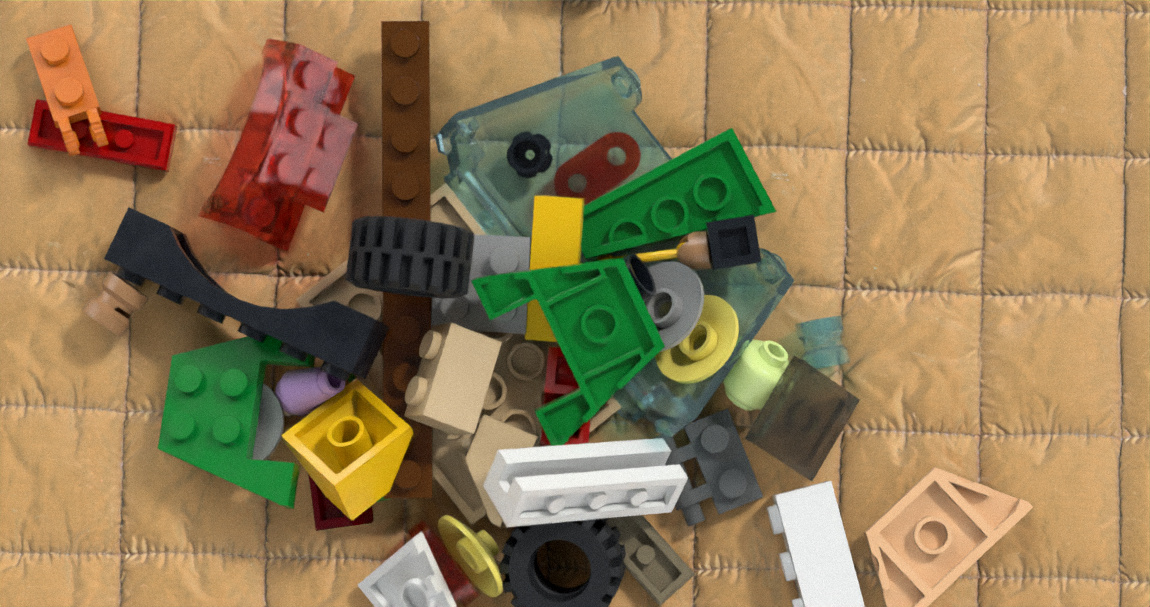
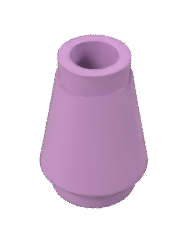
M321 367L294 369L287 371L278 381L275 393L284 411L304 416L341 392L345 387V381L320 370Z

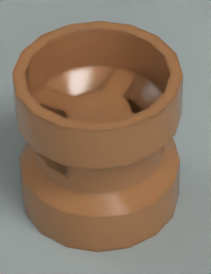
M110 271L102 281L103 289L97 297L90 298L82 310L102 326L122 337L130 326L129 318L132 313L141 310L149 298L130 283Z

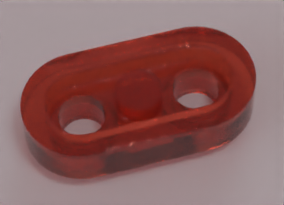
M611 132L604 135L558 168L553 181L557 197L584 198V205L596 200L636 171L641 159L639 145L634 138L623 132ZM613 148L621 149L625 154V161L619 166L612 165L607 159L608 151ZM581 175L584 177L586 187L583 191L573 192L569 188L568 180L571 176Z
M424 519L408 530L412 538L421 531L423 532L455 603L459 600L466 607L481 596L476 586Z

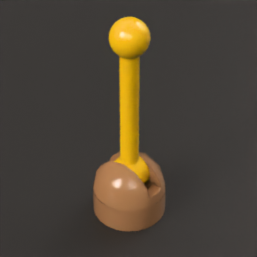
M706 231L692 232L684 235L678 242L676 249L635 254L643 262L677 258L680 263L693 270L712 268ZM608 253L598 256L596 261L623 258L627 255L613 257Z

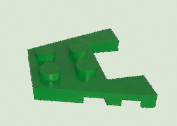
M623 258L485 275L471 279L490 321L537 299L571 368L579 388L534 409L551 446L564 445L569 440L568 438L585 422L587 423L609 398L619 389L621 390L665 347Z
M267 335L264 343L247 336L172 355L158 449L282 507L294 509L300 466L291 462L252 459L266 365L313 368L316 357L309 354L306 361L302 362L279 351L282 341Z

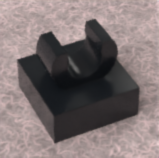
M754 215L705 223L713 270L761 262Z

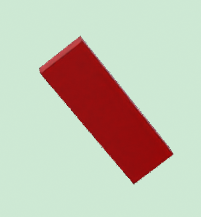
M36 99L27 145L69 154L60 127L56 128L47 101ZM101 111L102 114L99 117L108 141L107 145L98 147L97 143L93 141L88 118L70 124L80 144V153L76 154L77 156L169 172L178 127L175 124Z

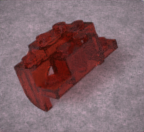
M266 39L261 52L263 58L261 75L246 123L225 171L212 193L203 202L198 217L222 228L242 233L275 248L288 251L304 208L324 213L358 126L357 123L340 116L355 75L336 67L337 61L301 44Z

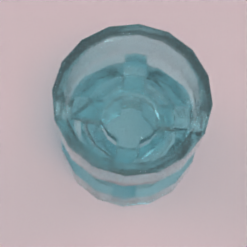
M842 316L815 319L795 324L797 338L803 342L805 350L801 356L803 371L850 363L848 348L843 346L841 341V334L844 331Z

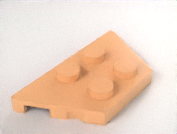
M933 467L864 532L886 607H928L1022 519L1033 506L1022 499H1017L993 490L990 487Z

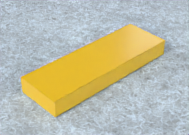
M534 196L530 270L580 263L584 198ZM537 299L528 302L525 340L557 342Z

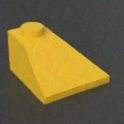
M356 378L346 385L341 392L331 397L282 434L281 437L323 494L353 521L390 492L412 438L413 430L411 426Z

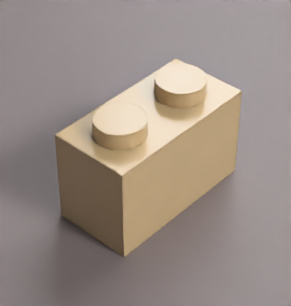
M454 323L433 325L431 330L424 335L420 344L419 356L422 357L417 376L411 379L406 389L405 402L408 405L404 417L452 435L474 434L502 342Z

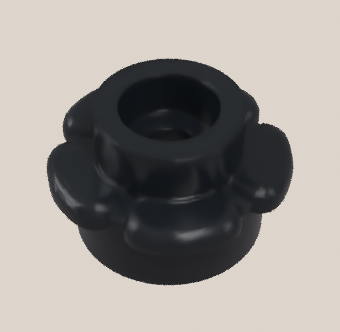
M529 131L521 132L513 138L510 147L507 149L508 164L516 170L519 176L524 178H534L539 172L545 173L553 161V156L549 151L551 150V143L540 133L533 135ZM528 150H532L534 152V157L532 159H528L526 157V153Z

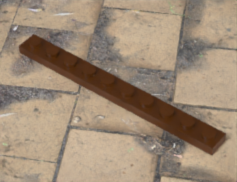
M381 21L382 216L431 221L430 22ZM383 292V324L390 327L383 341V402L411 426L413 430L412 438L390 492L384 496V499L433 498V427L404 417L408 405L405 402L406 389L411 379L417 376L422 357L419 356L420 344L424 335L431 330L432 298Z

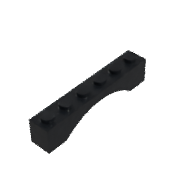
M128 207L104 258L120 266L116 273L117 276L140 287L143 286L145 279L159 284L160 286L156 294L181 306L186 297L198 302L200 305L197 313L220 324L224 323L226 316L241 322L237 330L238 332L261 343H264L267 335L282 341L279 351L302 362L306 361L309 354L324 361L320 370L346 382L350 373L366 380L390 328L380 321L334 300L312 307L291 309L257 306L240 300L228 293L207 273L195 256L186 234Z

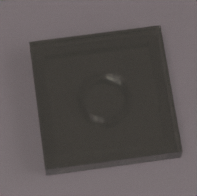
M793 356L745 439L802 477L813 481L860 399L806 361Z

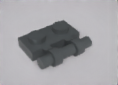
M728 408L684 425V430L690 442L686 446L677 449L671 431L653 438H663L671 450L665 465L680 464L688 476L683 462L696 457L706 484L693 488L688 477L675 504L676 511L681 509L688 527L705 520L699 502L711 497L717 513L722 514L763 497Z

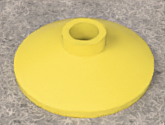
M704 295L703 310L692 332L678 345L661 351L655 356L656 363L661 372L672 381L681 384L696 383L717 372L732 354L738 339L739 322L732 306L718 296Z
M445 515L438 520V529L441 538L451 556L463 569L465 575L488 596H499L503 591L500 571L494 559V556L499 553V548L494 539L485 530H481L476 534L464 523L451 516Z

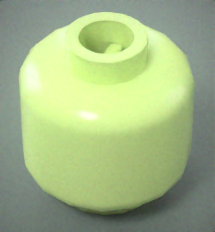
M762 340L744 342L722 372L725 393L733 404L744 410H765L772 407L793 378L792 365L788 360L786 350L778 343L770 340L765 342Z

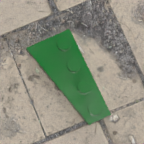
M730 128L584 205L581 251L585 259L706 230V222L749 215L758 217L777 211L733 128Z

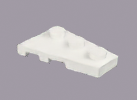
M422 531L357 585L374 607H457Z

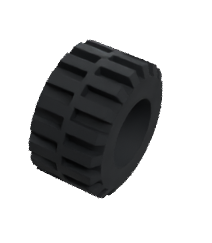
M389 216L361 217L352 222L346 280L359 288L386 293L455 299L468 294L475 236L462 227L445 223Z
M609 518L516 526L504 545L502 551L504 558L500 562V573H505V579L502 582L504 592H512L514 596L510 603L514 607H609L620 587L626 565H623V560L626 556L625 546L619 544L618 539L621 534L617 527H609L607 524ZM551 540H566L576 544L584 551L589 560L591 573L588 580L582 585L571 588L560 587L548 581L541 573L537 563V552L541 545Z

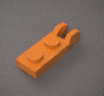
M70 24L26 38L56 128L60 127L69 156L80 153L76 133L72 131L70 124L87 118L90 122L89 129L93 141L97 143L98 147L107 145L108 141L99 117L102 112L72 25Z

